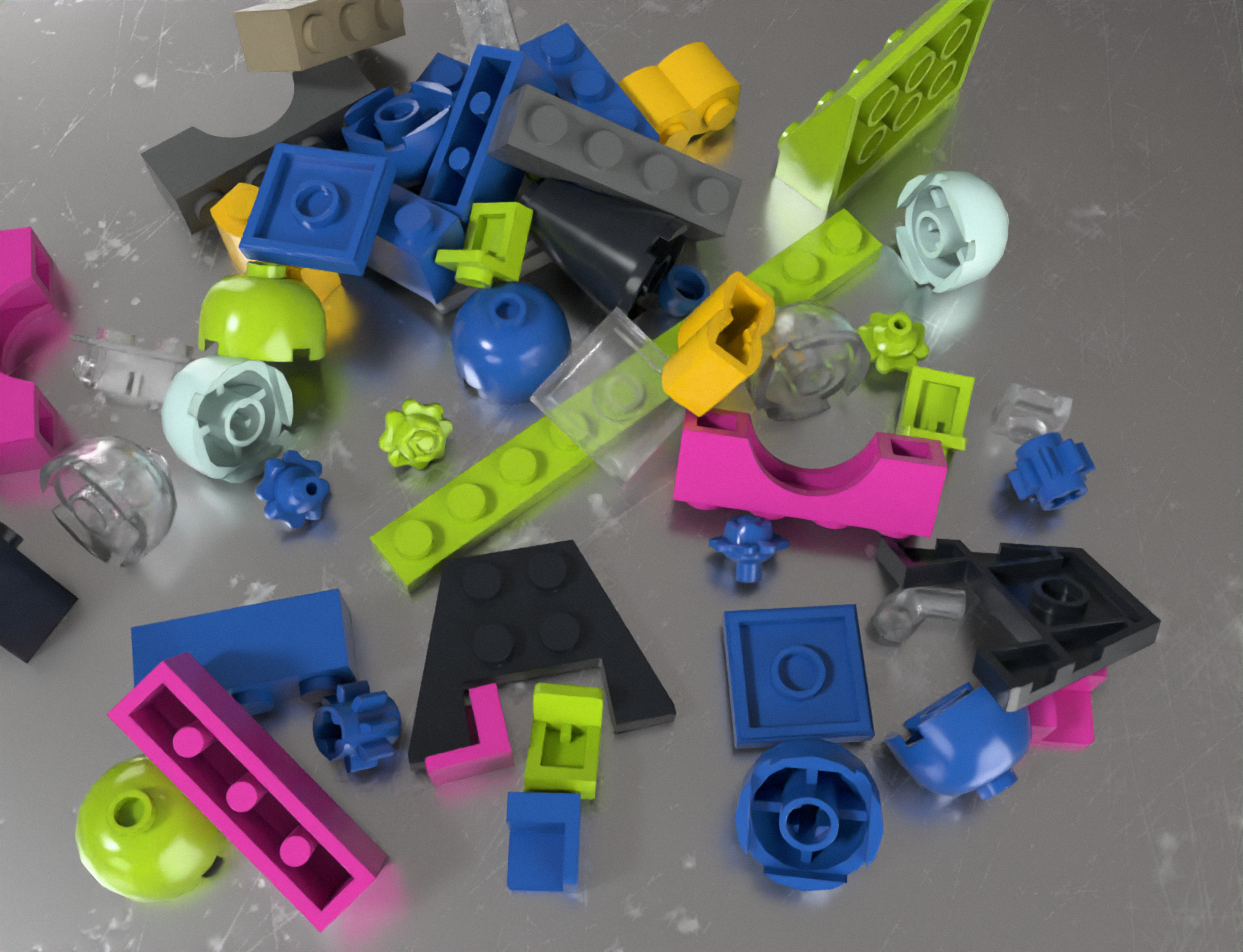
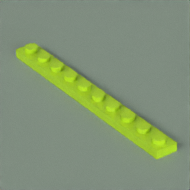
M845 208L746 276L770 294L775 303V319L769 331L761 337L762 342L879 259L883 244ZM684 319L369 537L373 548L408 593L411 594L442 572L444 560L463 557L674 406L677 402L663 392L662 372L666 361L679 349L678 331Z

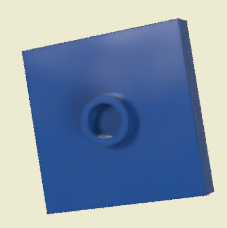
M276 142L239 243V250L246 259L363 276L397 172L392 158Z
M856 604L724 611L722 624L735 749L774 747L789 739L812 737L833 743L872 740L875 736Z

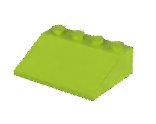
M941 0L922 14L906 30L902 28L897 29L887 40L883 50L872 60L868 58L863 59L842 87L837 91L834 89L827 91L817 103L814 112L801 123L794 121L786 128L777 144V149L780 150L775 176L825 213L831 210L962 87L993 0Z

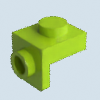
M519 202L473 203L463 250H437L435 263L456 272L455 281L469 287L490 289L493 281L518 282L533 210Z
M911 366L909 368L896 434L941 441L945 459L948 450L965 451L968 438L963 437L975 377Z
M537 683L535 685L533 694V722L524 775V792L581 794L582 799L595 800L604 691L601 688L573 684Z

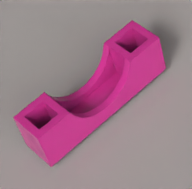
M31 226L0 231V476L59 466L56 409L34 382L7 375V358L16 337L33 320L54 309L53 260Z
M686 408L673 500L685 501L690 506L701 510H717L721 507L746 510L757 517H763L768 520H777L785 516L808 519L829 529H843L847 526L876 529L879 533L891 538L902 539L908 538L911 535L931 538L948 466L941 441L876 432L857 455L841 464L821 469L801 468L778 459L763 446L754 430L750 413L712 408L708 413L699 418Z

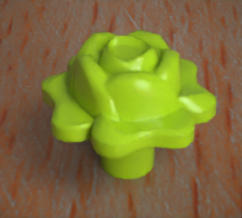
M904 311L891 315L874 312L869 317V324L861 325L857 330V336L862 343L860 357L867 363H874L877 371L881 374H888L895 370L909 373L911 366H918V361L925 360L929 355L930 350L924 342L925 326L919 322L912 323L910 316Z
M409 398L403 403L402 411L393 409L387 412L385 415L386 429L378 439V445L383 451L389 452L387 459L392 466L410 465L418 471L424 470L431 460L440 459L445 455L446 438L451 433L453 424L450 420L442 418L444 409L439 403L421 404L417 400Z

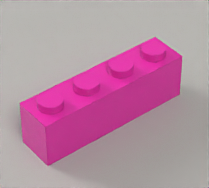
M189 652L163 660L106 714L320 933L377 878L388 855Z

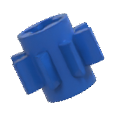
M1051 432L1027 441L1016 450L1015 454L1018 461L1015 464L1018 469L1008 473V477L1020 501L1029 498L1031 504L1039 502L1042 510L1050 511L1069 505L1083 497L1088 492L1085 481H1087L1085 474L1094 471L1096 467L1083 442L1074 444L1072 438L1063 441L1060 433Z
M367 680L337 685V694L322 697L321 702L323 706L317 710L313 719V737L318 750L329 761L344 758L347 773L377 766L378 759L393 755L392 744L397 741L401 732V715L394 700L387 695L388 693L385 690L370 693V686Z

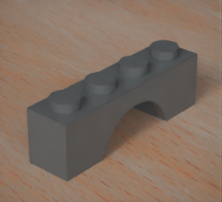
M348 56L304 71H294L292 73L294 95L289 108L277 122L260 132L243 137L228 138L210 135L192 126L141 153L159 192L191 235L208 225L215 224L210 209L238 183H247L257 187L261 186L276 142L323 149L328 148L338 151L348 148L342 133V128L347 129L343 117L359 100L377 91Z
M529 84L523 85L505 97L486 154L541 178L551 177L583 184L622 200L678 217L690 224V229L681 235L693 242L725 236L743 181Z

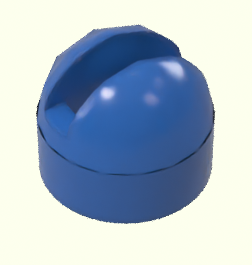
M685 264L676 265L671 268L660 283L658 289L659 303L663 310L671 316L685 318L710 295L709 283L705 276L696 268Z

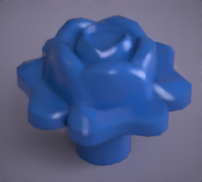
M294 450L285 452L282 460L278 458L268 459L265 462V476L256 488L257 497L266 502L264 507L265 516L268 519H281L293 529L301 528L305 523V519L316 520L320 518L322 514V500L330 491L328 481L319 478L322 474L321 463L317 460H306Z
M742 515L726 521L723 534L709 539V547L717 552H723L727 558L736 562V581L753 583L762 580V562L773 556V553L789 548V540L773 533V526L770 520H766L763 517Z

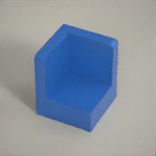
M508 792L506 822L510 831L507 886L509 890L525 893L578 894L581 794Z

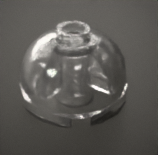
M819 301L793 302L775 308L773 325L761 337L763 350L760 365L744 383L759 411L760 408L764 409L769 419L777 422L798 421L819 415L830 409L827 398L836 394L841 388H843L847 396L857 389L868 373L871 355L855 326L845 314Z
M103 435L88 437L69 446L40 468L39 484L42 492L44 493L51 487H54L55 493L61 501L58 506L51 510L58 522L76 542L104 562L111 558V551H113L120 557L125 558L120 567L129 568L156 548L170 532L177 510L176 492L171 479L169 464L160 453L152 448H144L136 442L119 436Z

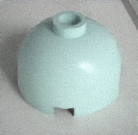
M956 170L918 175L907 182L899 196L897 209L906 207L905 225L896 227V238L902 260L912 278L920 285L931 283L935 287L932 292L942 293L961 288L986 277L1002 258L1008 238V214L1004 203L993 186L978 175Z
M217 352L190 362L175 375L165 392L161 410L163 433L176 456L187 465L213 479H223L230 483H242L260 475L265 470V462L268 459L277 458L283 448L279 444H272L279 436L282 424L291 427L294 414L292 391L283 373L275 367L267 365L262 361L220 356Z

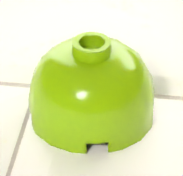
M248 261L246 273L224 276L211 286L205 296L199 317L198 349L206 351L215 342H218V355L257 361L293 362V349L310 348L309 361L319 360L325 357L327 329L325 312L318 296L304 282L285 276L286 265Z
M138 754L109 768L91 785L78 809L75 840L81 862L103 888L137 902L168 901L193 890L206 878L202 875L212 866L217 855L219 857L222 856L228 844V838L145 754Z

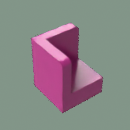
M1105 667L1027 705L1032 727L1030 744L1087 747L1094 742L1091 691L1107 679V668Z
M496 683L468 689L471 705L465 706L471 746L425 758L427 773L434 786L515 766Z

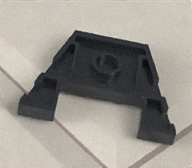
M880 537L877 559L902 589L965 582L985 603L988 611L995 615L1020 642L977 648L972 673L1005 713L1017 711L1155 643L1161 620L1083 548L1000 543L998 553L971 552L961 540L937 538L935 549L905 547V538Z
M574 540L444 560L408 750L411 771L425 769V758L428 756L471 746L463 691L492 683L497 685L598 666L601 668L614 733L674 721L676 710L673 701Z

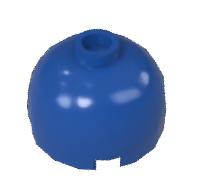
M425 81L410 82L413 93H404L395 96L392 86L380 89L359 100L343 117L347 129L342 128V133L349 152L392 158L397 169L393 183L411 191L422 190L454 106L450 89L439 83Z
M493 282L490 289H479L470 295L456 313L451 332V346L457 374L463 382L465 379L470 386L477 389L478 395L487 401L508 405L536 401L547 394L546 388L554 384L559 376L562 380L568 372L572 354V339L565 313L550 294L529 282Z
M967 682L906 720L904 723L911 733L907 738L903 740L901 735L892 731L886 736L884 741L900 766L920 786L932 793L951 797L975 790L983 801L998 795L1018 780L1012 767L1028 752L1032 738V727L1027 706L1017 711L1005 713L983 685L974 690L971 684Z
M815 737L786 740L764 751L750 767L743 779L735 811L738 842L746 855L749 850L753 858L764 866L763 874L775 883L801 891L832 890L846 884L847 875L857 871L864 863L867 868L876 858L884 834L880 792L863 761L842 745Z

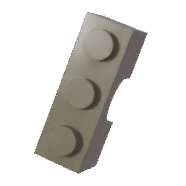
M400 0L272 1L234 12L248 72L304 71L406 35L403 22V6Z

